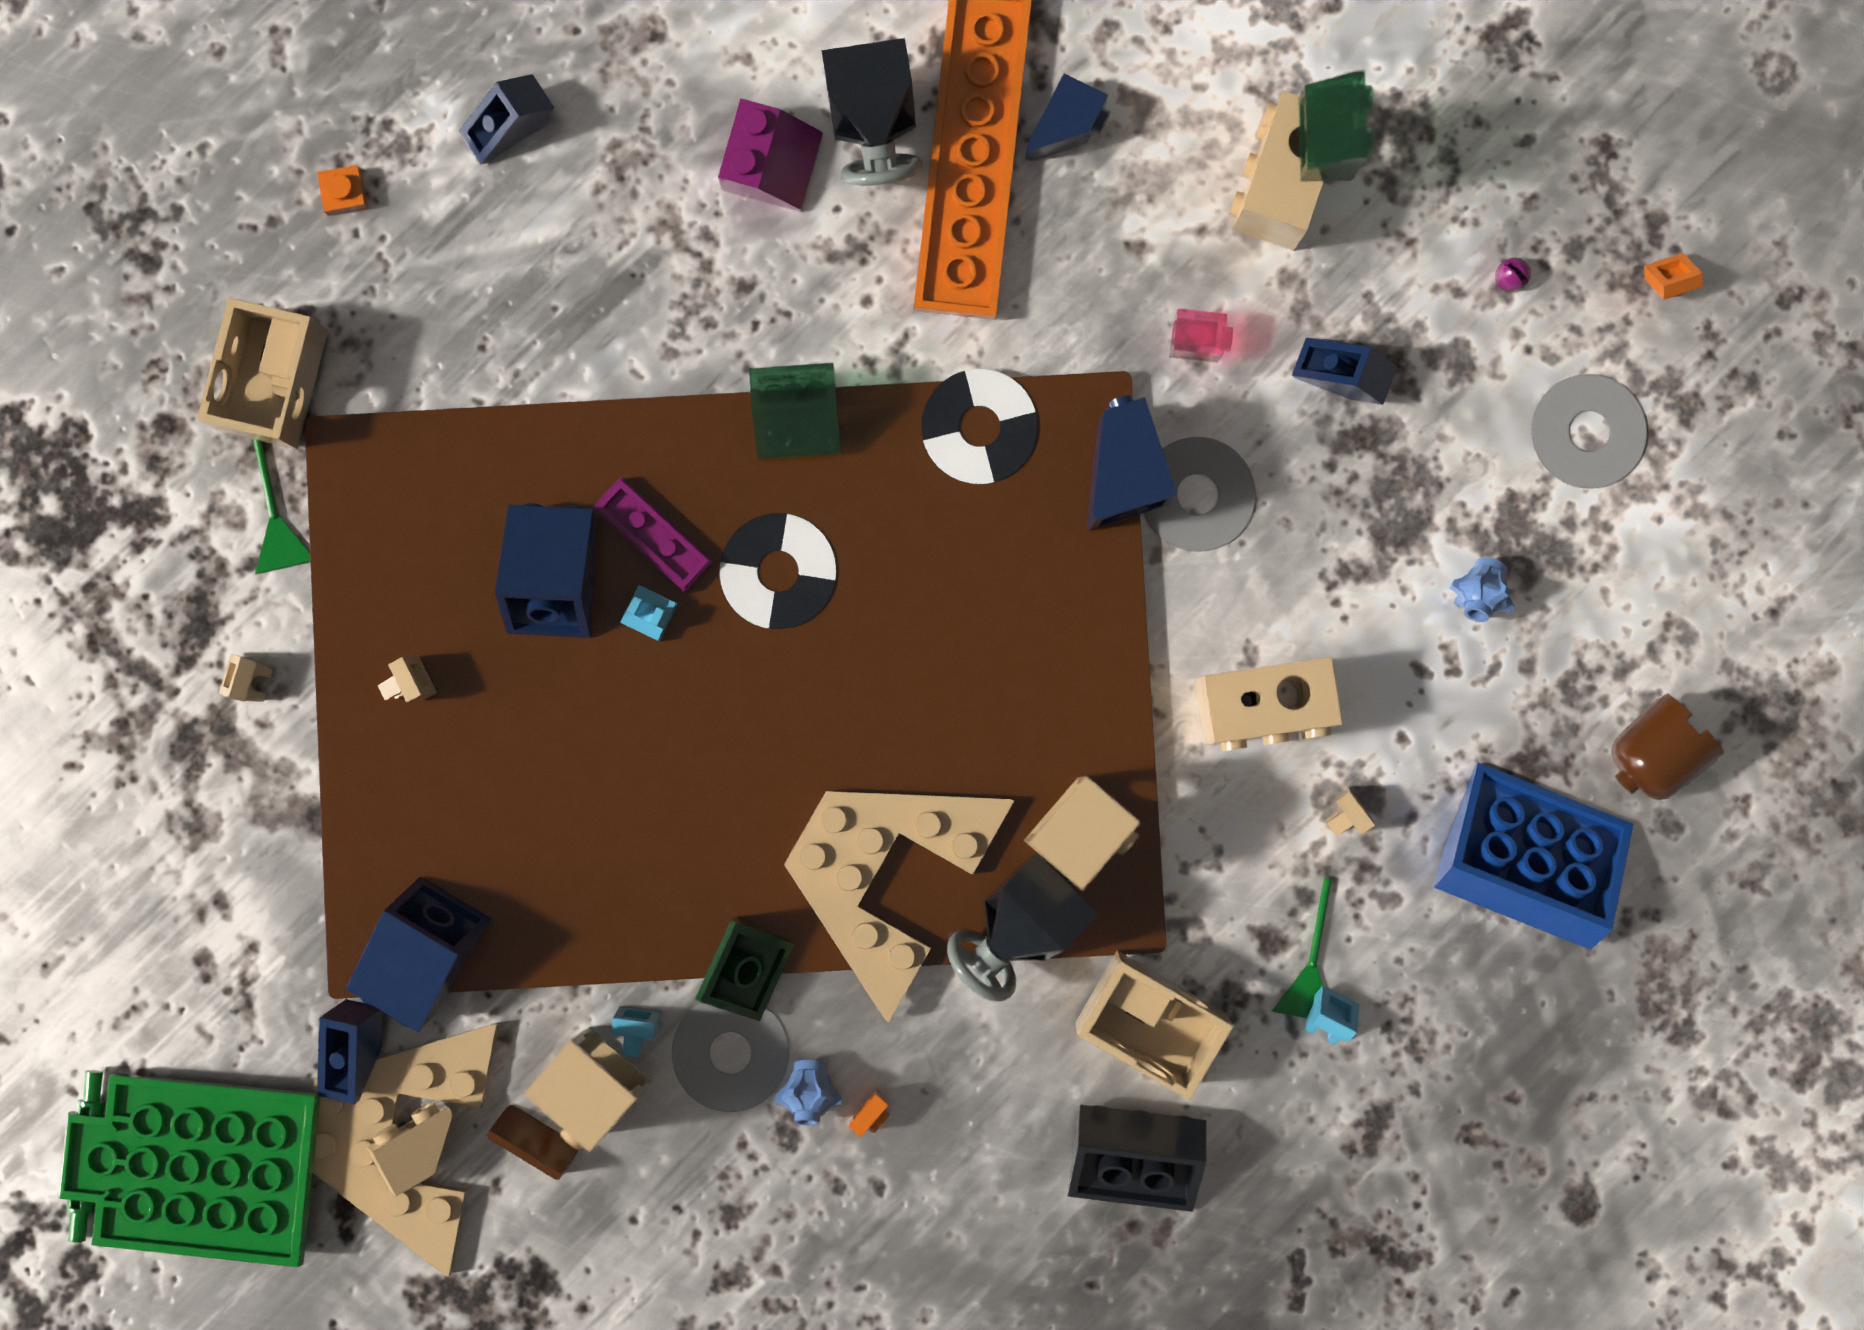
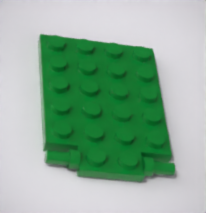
M85 1071L83 1098L78 1100L77 1112L70 1111L67 1113L59 1199L67 1200L66 1211L71 1213L68 1233L69 1242L80 1243L86 1241L88 1213L93 1212L94 1203H96L92 1246L297 1268L304 1264L320 1096L317 1093L115 1073L109 1075L105 1114H103L105 1101L100 1100L103 1071Z

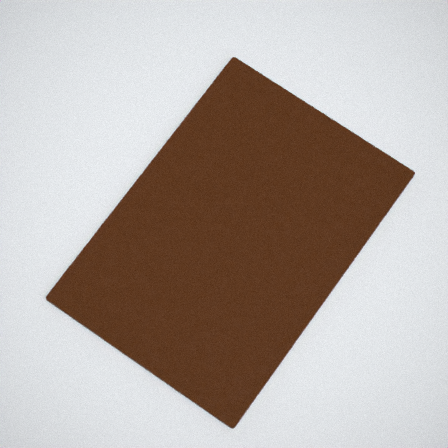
M1126 371L1010 377L1026 391L1034 405L1038 426L1036 442L1030 456L1016 472L1002 480L987 484L967 483L949 476L934 463L925 448L921 427L923 411L930 395L943 381L309 417L305 421L327 979L330 997L333 999L359 998L346 990V987L383 911L419 877L492 919L449 993L705 978L728 925L735 917L795 944L782 974L852 970L784 865L826 791L1011 799L1014 801L973 875L899 833L858 905L931 947L921 966L950 965L947 945L951 935L961 929H970L988 936L983 901L1018 865L1036 853L1023 840L1078 777L1087 776L1140 822L1134 829L1139 836L1124 854L1114 852L1101 871L1083 890L1074 885L1046 861L1098 913L1064 951L1049 959L1115 955L1117 950L1125 955L1160 953L1164 951L1167 943L1140 515L1090 531L1087 525L1098 423L1103 411L1109 408L1108 402L1126 395L1133 396L1131 375ZM974 406L966 410L961 416L959 432L968 444L976 447L987 446L997 438L1000 432V421L996 413L990 408ZM620 477L714 562L686 593L592 508ZM535 503L544 507L564 508L568 505H577L584 509H593L597 527L590 638L507 634L495 596V587L508 505ZM772 513L794 515L814 525L829 542L836 563L834 588L825 606L807 622L787 629H768L745 620L729 604L720 581V561L724 548L731 536L748 521ZM778 550L767 553L762 557L757 567L760 583L770 591H785L791 588L798 578L799 569L796 560L792 555L784 551ZM638 585L678 604L660 642L620 623ZM419 656L437 693L423 701L406 703L404 697L399 699L393 697L390 700H384L378 685L393 677L388 664L401 657ZM962 942L960 945L970 952L977 947V945L970 942Z

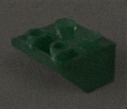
M1365 70L1349 72L1304 86L1298 97L1300 182L1352 181L1360 167L1364 166L1367 155H1372L1374 132L1372 128H1367L1366 112H1370L1372 109L1373 92L1371 85H1365Z
M834 362L749 368L751 408L758 460L841 454Z

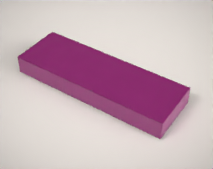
M622 477L592 507L685 593L714 563Z

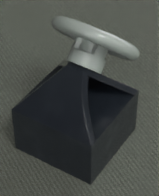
M905 38L821 50L835 140L859 144L862 148L863 158L844 166L840 173L841 179L851 185L872 186L902 181L919 173L923 165L921 159L911 154L896 153L894 143L895 139L916 128L913 86Z
M1036 852L1018 865L983 901L988 936L970 929H961L954 932L948 940V957L958 977L973 992L991 1001H1005L1014 994L1017 982L1015 971L1011 964L1012 960L1043 962L1064 951L1098 913ZM962 942H970L977 945V947L970 952L960 945ZM966 964L971 966L982 977L984 983L969 970ZM1000 971L1004 979L1003 987H1001L996 978Z

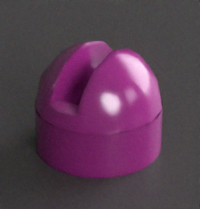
M1516 257L1503 261L1495 272L1497 285L1500 289L1509 293L1520 291L1528 284L1531 277V268L1528 263ZM1509 264H1512V266L1523 276L1522 281L1517 276V274L1511 268L1508 267Z

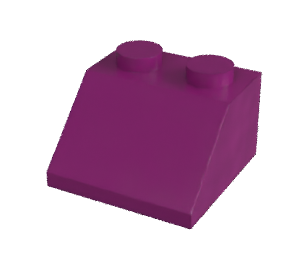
M740 98L718 175L722 191L801 212L823 132L781 109Z

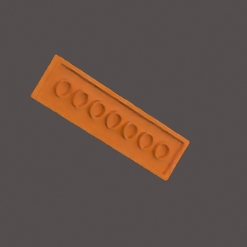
M949 0L914 311L996 320L1031 0Z

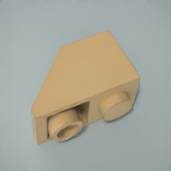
M434 1102L426 1104L411 1114L412 1121L400 1128H397L396 1124L384 1128L373 1136L375 1142L366 1147L389 1191L396 1197L435 1174L453 1116L448 1106L442 1103L436 1106Z

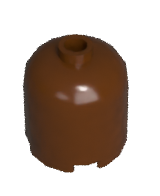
M1668 693L1660 699L1657 698L1613 742L1611 750L1613 762L1619 769V772L1614 777L1631 795L1639 790L1651 799H1668L1716 763L1718 758L1724 754L1720 744L1707 729L1699 734L1687 722L1692 713Z

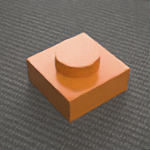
M358 165L317 172L325 214L331 216L368 209L362 169Z
M1684 253L1644 266L1645 280L1663 300L1703 287V273Z
M876 1089L850 1119L848 1127L860 1138L867 1130L874 1134L890 1115L885 1110L889 1106L890 1099Z

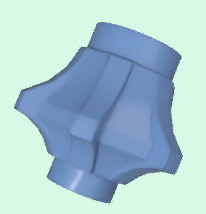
M1480 558L1475 562L1474 567L1471 568L1467 575L1453 580L1450 589L1457 594L1454 604L1465 609L1464 615L1468 619L1475 622H1486L1494 614L1512 613L1515 605L1509 597L1511 590L1507 587V566L1493 558Z
M798 1060L794 1062L793 1072L785 1087L775 1094V1103L786 1107L792 1115H795L794 1122L796 1124L813 1126L820 1124V1116H823L834 1107L841 1106L842 1097L831 1085L825 1062Z

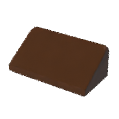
M509 1105L503 1111L486 1135L487 1139L555 1180H559L566 1173L579 1151L566 1142L559 1132L514 1105Z

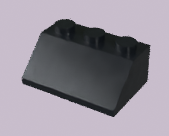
M1080 1105L1074 1132L1068 1197L1193 1212L1207 1162L1206 1120L1183 1115L1154 1114L1142 1110L1129 1111L1107 1108L1100 1105Z

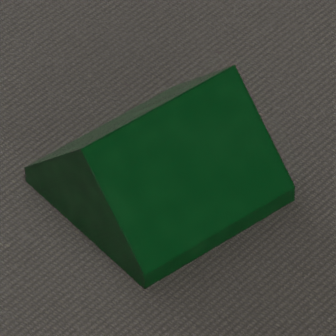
M738 917L733 918L728 925L695 999L701 1003L760 1021L795 944Z

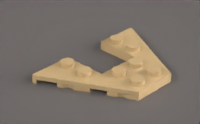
M826 791L784 865L885 1021L890 1022L931 949L926 944L858 906L898 834L904 835L973 875L1014 802L1013 800Z
M492 1023L376 1059L361 1098L356 1104L320 1096L313 1174L440 1273L448 1277L453 1273L468 1189L422 1181L396 1197L389 1191L366 1147L375 1142L373 1136L376 1133L396 1124L401 1094L481 1109L485 1103L499 1023ZM315 1078L312 1093H317V1078Z

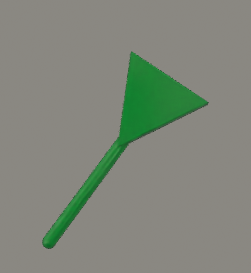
M253 439L270 515L255 572L257 575L310 562V552L278 514L263 443Z
M1328 877L1324 878L1309 962L1273 1008L1272 1012L1307 1018L1314 1003V995L1323 986L1317 968V960L1332 882Z

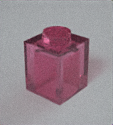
M1177 309L1173 317L1169 358L1218 363L1224 355V351L1230 352L1232 346L1233 327L1226 326L1228 314Z

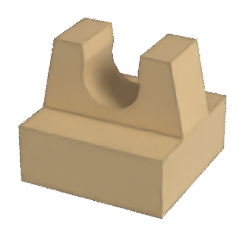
M231 654L219 694L243 702H264L266 694L252 688V681L256 676L271 678L273 670L257 661Z
M419 656L401 657L388 664L393 677L378 685L384 700H390L393 697L395 699L404 697L406 703L423 701L437 693Z
M1349 787L1335 796L1340 809L1326 819V824L1336 837L1353 825L1361 835L1375 826L1373 818Z

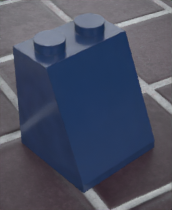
M1126 395L1108 402L1109 408L1103 411L1099 420L1087 517L1089 531L1168 506L1177 495L1145 397L1134 400L1132 395Z
M535 503L508 505L495 587V596L507 634L591 637L597 527L593 509H584L577 505H568L564 508L544 507Z
M419 877L383 911L349 980L346 990L358 996L362 1002L372 1005L393 1017L399 1024L419 1033L437 1013L492 919Z

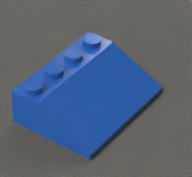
M1478 762L1474 767L1443 849L1434 888L1591 950L1613 930L1634 824Z

